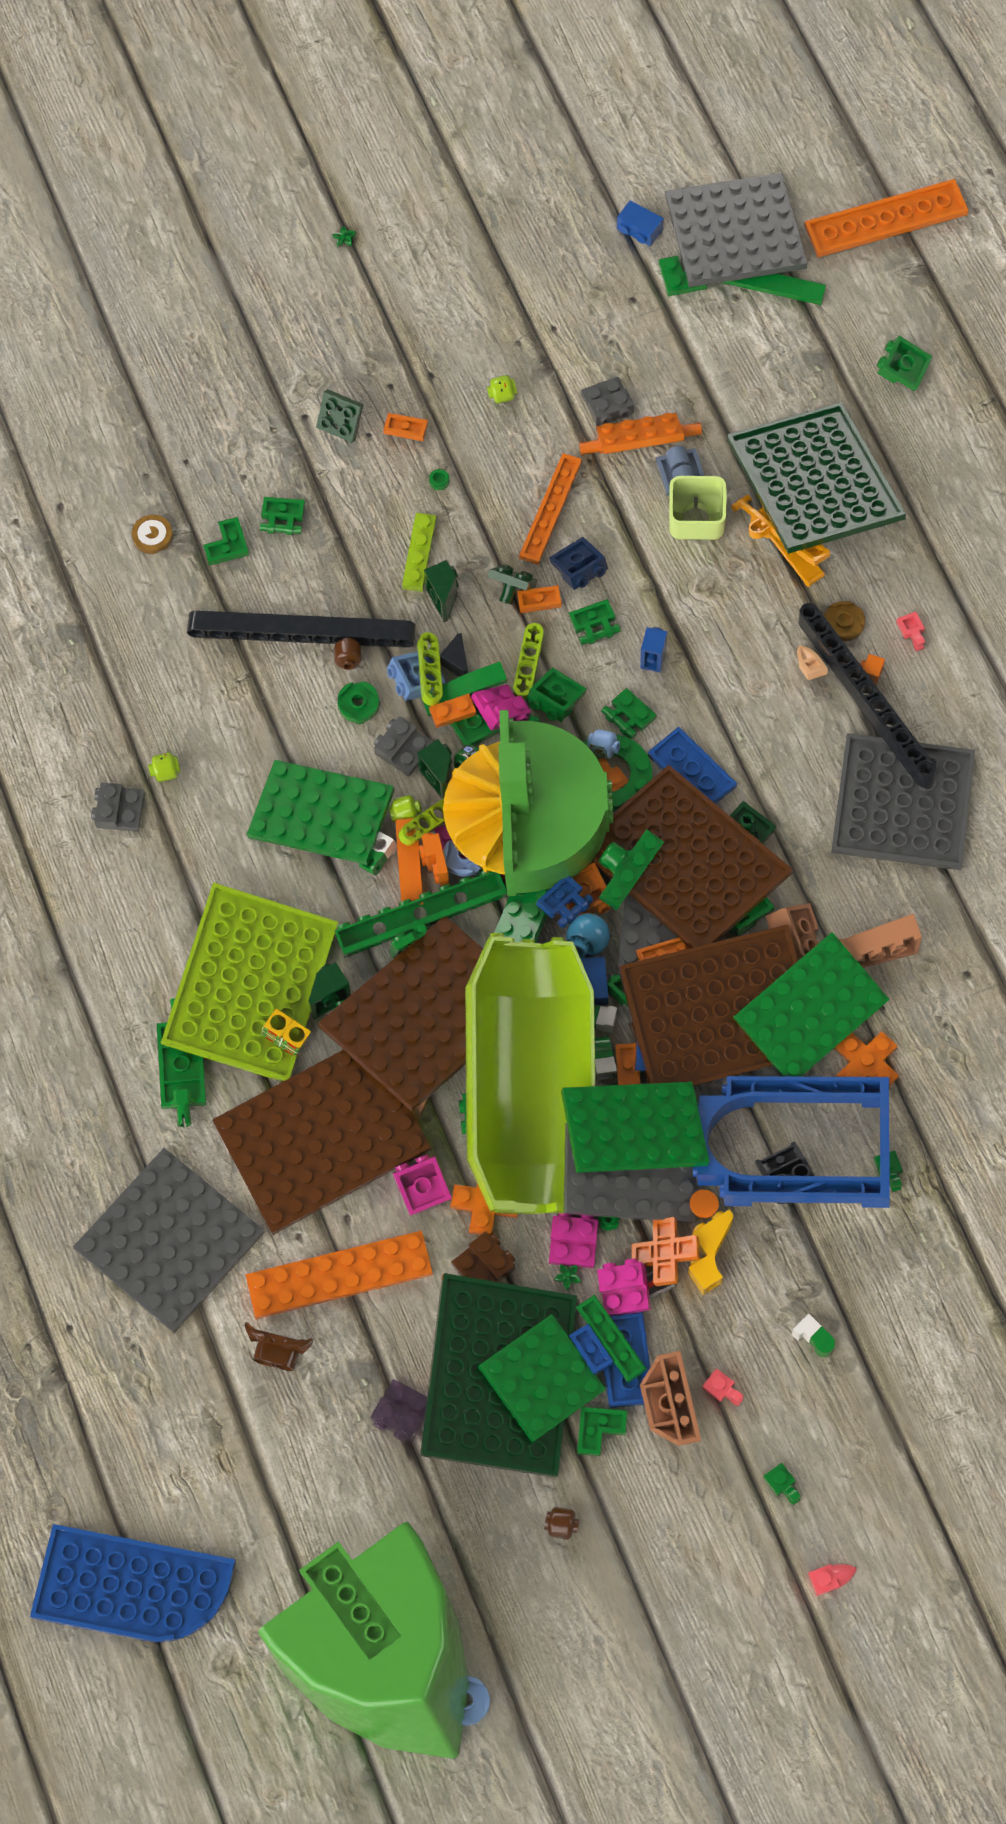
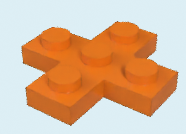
M882 1031L867 1046L851 1033L834 1048L849 1062L836 1077H889L890 1087L899 1078V1075L884 1061L897 1049L898 1045Z
M454 1184L450 1206L452 1209L472 1211L469 1233L481 1235L486 1231L491 1235L495 1215L518 1218V1214L490 1212L478 1184L476 1188Z
M675 1217L653 1220V1241L632 1244V1259H638V1262H642L646 1267L653 1266V1283L655 1286L678 1284V1262L699 1260V1238L697 1235L677 1237V1219Z

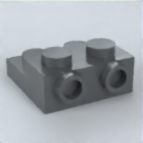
M619 377L581 390V396L596 426L611 423L619 418H626L634 413V403L627 389H624Z
M399 716L397 720L392 719L388 723L386 728L388 731L384 736L380 734L375 739V755L407 776H410L418 767L417 752L434 741L417 731L415 725Z
M101 782L100 788L95 789L94 797L95 801H98L97 808L93 807L91 812V819L94 820L96 828L139 832L145 797L144 789L123 788L122 784Z

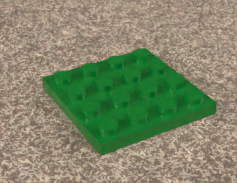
M552 1314L478 1366L532 1443L606 1390L596 1374H592L580 1352Z

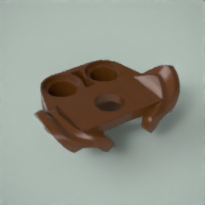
M245 1322V1329L250 1341L257 1342L252 1360L262 1365L294 1371L299 1353L301 1355L310 1349L314 1341L312 1338L297 1340L257 1330L249 1322Z

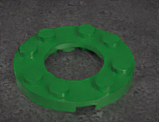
M617 734L620 748L618 753H614L613 756H617L626 762L630 768L631 775L628 783L623 788L612 791L613 813L652 780V765L645 750L632 739Z

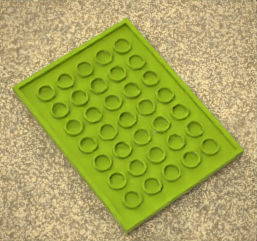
M213 882L161 1044L281 1082L289 1079L297 1056L289 1054L260 1035V1031H262L261 1029L276 1008L306 1027L310 1015L308 1001L316 973L326 963L338 921ZM278 1016L271 1018L270 1023L274 1029L281 1030L286 1026V1022ZM292 1028L289 1032V1037L294 1042H300L304 1033L296 1028Z

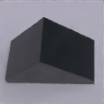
M458 633L440 654L441 666L459 677L468 673L462 633Z

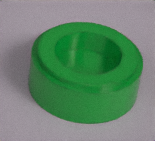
M443 469L432 471L429 475L430 486L435 490L446 489L450 483L448 472Z

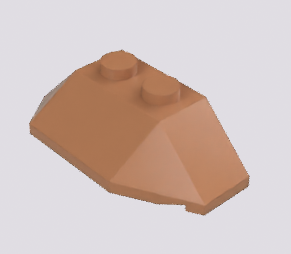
M677 1351L658 1355L640 1384L650 1431L677 1446L701 1442L681 1352Z

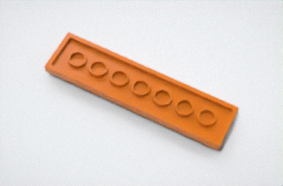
M955 179L807 220L804 223V227L819 258L968 215L969 210Z
M421 1230L245 1275L255 1318L260 1319L432 1276L433 1272Z

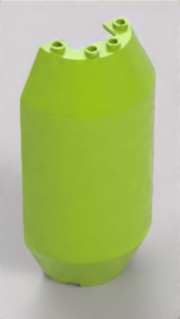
M491 933L465 987L467 1162L490 1212L495 1211V1213L504 1214L564 1213L565 1124L567 1121L561 1090L563 1087L595 1086L594 990L573 942L565 941L563 937H553L551 941L544 944L535 943L533 939L515 942L514 938L504 937L503 933Z

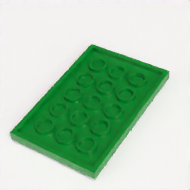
M274 760L246 835L250 839L368 865L395 788L388 784Z
M831 932L735 1014L733 1018L782 1076L801 1077L890 999L836 935Z
M692 1082L562 1088L561 1095L576 1173L698 1167L709 1164Z

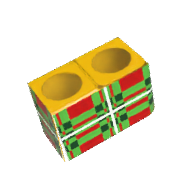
M277 1008L261 1029L262 1031H260V1035L293 1056H298L302 1052L311 1034L309 1029ZM278 1016L286 1022V1026L281 1030L274 1029L270 1023L271 1018ZM292 1028H296L305 1034L302 1041L294 1042L290 1039L289 1032Z

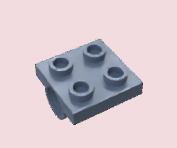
M675 446L670 448L666 455L656 457V464L667 496H669L670 482L674 477L705 476L696 448L686 450L684 446Z

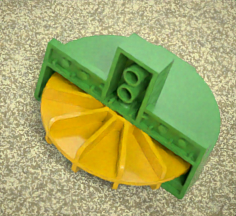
M499 710L500 742L488 746L480 745L479 751L472 754L458 768L453 770V776L445 792L443 812L446 829L455 848L470 861L482 867L484 872L489 873L492 871L504 874L507 896H516V893L537 892L552 888L560 880L568 876L571 878L576 876L594 859L604 842L606 833L610 832L609 823H613L612 782L607 781V772H603L594 753L571 733L541 722L513 721V718H509L508 710Z

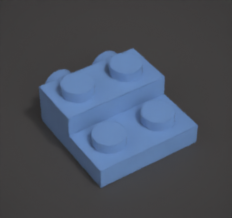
M418 652L392 657L387 667V674L390 679L394 678L397 694L403 696L405 701L420 698L421 686ZM424 657L426 662L434 663L432 658ZM441 673L442 685H444L446 681ZM426 674L428 680H436L433 675Z

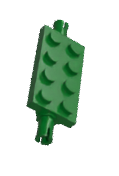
M551 888L537 892L516 893V896H509L494 933H503L504 937H512L515 939V942L533 939L537 943L548 916L536 905L537 900Z
M175 998L170 999L171 1010H172V1007H173V1003H174ZM167 1022L156 1023L162 1110L177 1108V1126L184 1127L185 1118L186 1127L192 1125L190 1107L207 1105L204 1057L162 1045L161 1040Z

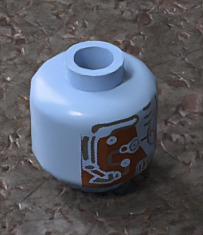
M597 729L594 733H590L587 746L596 757L610 759L614 753H618L620 741H617V736L614 732Z

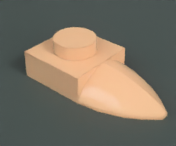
M800 645L797 649L799 668L807 680L827 675V667L819 655L810 648Z

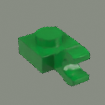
M894 1150L889 1152L890 1187L892 1192L901 1190L902 1182L899 1174L903 1172ZM880 1155L874 1156L873 1160L880 1176Z
M782 1462L763 1476V1479L777 1497L783 1493L792 1505L800 1501L801 1496L792 1487L796 1480Z

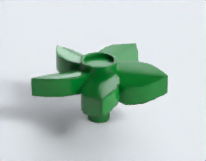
M343 226L340 229V233H334L332 237L338 239L336 242L337 247L343 243L352 246L351 239L354 238L356 232L352 230L347 231Z
M560 1264V1272L562 1274H558L554 1280L557 1282L563 1281L566 1291L571 1283H581L580 1278L576 1275L577 1265L571 1266L568 1270L565 1265Z

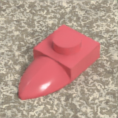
M829 1564L809 1572L808 1576L816 1595L820 1596L845 1585L851 1580L857 1569L846 1564Z

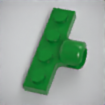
M646 829L631 851L625 850L615 842L610 843L600 857L599 863L612 872L613 878L599 899L617 911L664 841Z

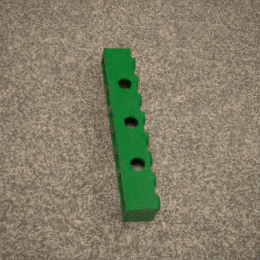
M482 871L480 876L473 879L472 876L465 877L459 880L460 883L457 885H444L439 888L440 891L432 894L431 891L419 895L420 899L414 901L407 899L400 902L396 908L386 907L379 910V914L371 917L370 914L358 918L359 922L351 925L350 922H346L337 926L338 929L335 930V936L343 957L346 958L389 942L403 932L405 935L410 932L412 933L414 927L419 923L428 927L446 916L452 918L505 898L507 891L500 874L492 871L489 873ZM458 892H463L467 900L464 903L457 904L454 901V895ZM422 907L426 910V917L416 919L413 912L416 908ZM376 923H383L386 931L377 935L373 931V926Z

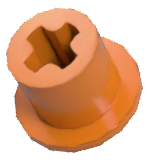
M702 1189L692 1195L690 1208L696 1217L705 1219L712 1217L717 1212L719 1201L713 1192Z

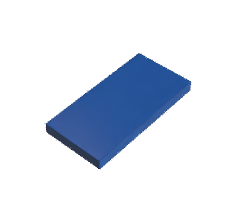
M679 726L647 752L648 757L662 770L670 765L715 804L737 787V783Z
M643 1312L610 1316L647 1368V1371L627 1383L614 1362L611 1366L604 1369L609 1409L644 1405L640 1384L650 1369V1360Z

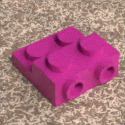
M508 684L477 691L471 696L491 731L500 729L499 710H508L509 718H513V721H527L531 713L522 696L515 697Z
M422 1155L416 1158L417 1163L410 1166L407 1162L395 1167L396 1172L392 1173L410 1216L452 1199L435 1156Z
M559 1213L558 1216H553L549 1264L594 1268L598 1220L594 1219V1216L580 1215V1218L571 1217V1214Z
M638 1259L625 1260V1265L616 1266V1263L603 1264V1269L597 1270L603 1305L610 1316L651 1310L646 1266L642 1262H638Z

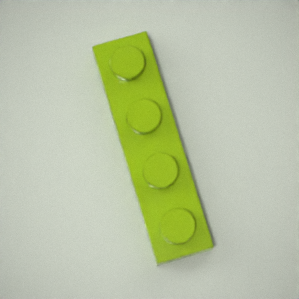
M415 513L402 589L423 592L425 583L424 569L428 567L436 515Z

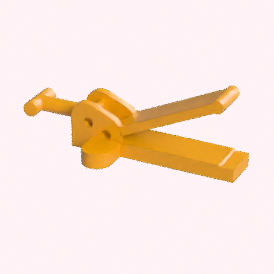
M748 494L731 505L734 512L743 509L751 516L749 536L753 539L770 538L807 587L825 576V573L818 564L830 557V551L820 544L788 554L764 508L762 507L757 511L748 504L752 501Z

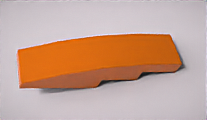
M412 819L395 820L401 902L407 899H411V901L420 899L419 895L423 894L419 841L413 845H405L398 836L403 826ZM415 829L410 833H406L408 837L412 836L416 832Z

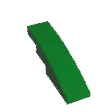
M501 662L479 668L442 685L443 695L439 703L469 694L471 697L474 692L507 683V677ZM423 702L427 715L431 716L429 711L430 705Z

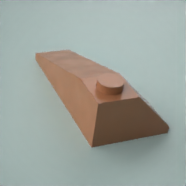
M810 903L785 907L766 916L769 929L788 924L798 960L819 943L816 941L815 932L818 931V924Z

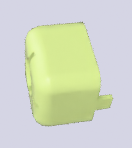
M676 476L671 480L669 490V532L673 538L682 540H716L723 536L725 532L727 501L724 479L717 476ZM694 497H698L697 508L707 513L708 521H684L683 514L687 510L694 508Z

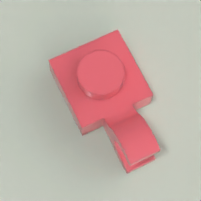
M915 611L897 618L896 623L904 639L911 637L916 651L924 649L923 644L925 640L921 633H924L925 628L917 612Z
M717 1368L702 1386V1389L720 1402L726 1397L733 1404L739 1406L744 1400V1395L732 1389L735 1382Z

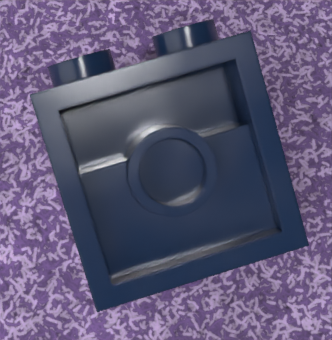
M584 537L549 557L550 563L562 574L563 580L573 590L578 587H586L591 579L596 576L602 577L606 570H608L605 557Z

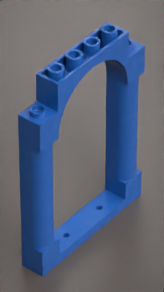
M727 1076V1085H722V1096L699 1095V1104L697 1106L709 1164L707 1166L693 1167V1177H697L698 1186H720V1197L724 1198V1206H752V1202L862 1204V1208H889V1077ZM754 1103L862 1104V1108H880V1177L742 1175L728 1170L715 1159L708 1145L709 1137L714 1126L721 1118L737 1109L754 1107Z

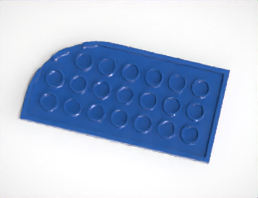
M53 1524L30 1618L143 1641H175L192 1635L215 1617L229 1593L236 1560Z

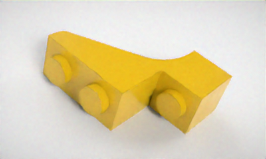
M730 1209L726 1212L719 1211L712 1217L710 1222L707 1224L703 1222L693 1229L692 1235L698 1236L699 1251L704 1258L699 1257V1260H693L689 1264L688 1275L702 1295L707 1294L722 1284L723 1277L717 1269L715 1257L732 1226L733 1213Z

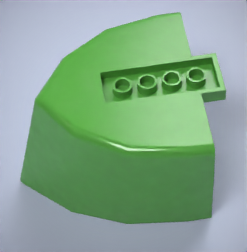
M409 1522L399 1525L353 1560L338 1541L299 1570L312 1590L259 1629L258 1634L285 1676L332 1722L386 1749L450 1759L456 1758L460 1750L463 1730L462 1719H464V1707H466L467 1690L469 1688L460 1623L423 1541Z

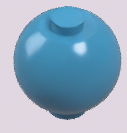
M591 913L575 917L576 919L567 927L566 939L574 943L579 957H593L603 952L610 939L607 923L600 916Z

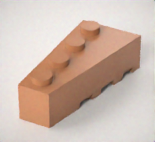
M913 913L839 940L863 968L917 954L922 935Z

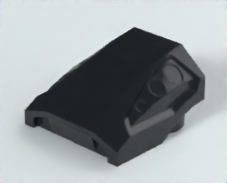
M795 1141L790 1146L762 1160L758 1159L755 1161L762 1176H814L806 1158Z

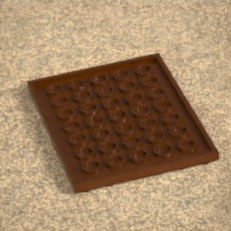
M670 765L665 767L613 813V823H609L610 832L606 833L600 850L591 861L612 879V872L599 863L600 857L610 843L615 842L625 850L631 851L646 829L663 840L664 843L635 883L629 895L690 948L719 941L793 874V869Z
M447 916L441 918L427 930L422 938L409 945L318 1022V1026L410 1111H414L466 1065L465 987L483 948Z
M788 924L618 966L649 1084L692 1082L693 1086L726 1078L727 1076L773 1066L734 1020L733 1016L798 961Z
M345 1050L339 1051L212 1119L272 1235L395 1170V1167L406 1162L408 1163L432 1150L412 1112Z

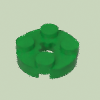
M367 682L348 683L338 693V710L342 717L350 722L361 725L365 721L372 719L379 710L380 701L377 690ZM363 699L362 705L356 706L354 700Z

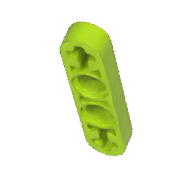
M531 623L525 628L513 685L515 697L522 696L523 700L527 699L530 688L534 686L544 638L543 627L538 623ZM533 631H537L535 642L531 641V633ZM533 648L536 650V654L534 656H527L525 650ZM523 667H530L533 671L529 675H524L521 673V669ZM522 681H526V690H524V693L520 692V689L522 688Z
M425 632L422 633L417 643L421 697L424 703L433 706L439 703L443 695L439 643L436 635ZM424 657L432 658L434 663L426 662ZM426 674L433 675L436 680H428Z
M444 798L403 826L398 834L403 844L413 845L421 839L422 835L432 832L445 822L443 812ZM434 810H440L443 813V818H438L434 814ZM425 820L429 828H423L419 821ZM415 829L416 832L412 836L408 837L406 833H410Z

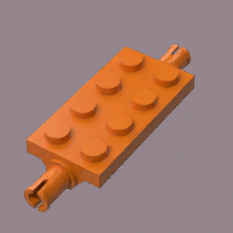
M665 413L654 417L646 416L642 419L624 420L618 423H605L601 426H596L597 440L579 442V449L581 455L596 452L608 454L684 441V437L702 435V428L700 422L687 425L680 424L676 413Z

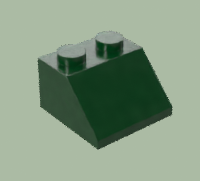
M445 560L424 569L426 591L443 622L449 619L457 598V588L459 587L456 579L458 574L455 567H450L448 561Z
M437 739L417 752L420 773L439 797L443 799L452 777L453 761L450 748L447 744H442Z
M336 962L324 965L316 973L308 1001L314 1020L335 1008L336 1002L345 1000L351 995L349 982Z

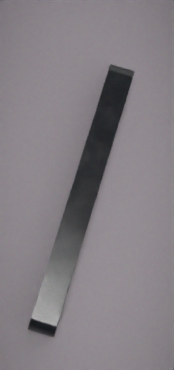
M812 603L803 604L800 608L798 619L800 628L915 783L921 787L932 785L936 772V766L818 607Z
M196 610L189 612L187 634L195 638L336 644L342 638L347 637L353 638L361 646L409 648L414 646L416 625L407 620Z

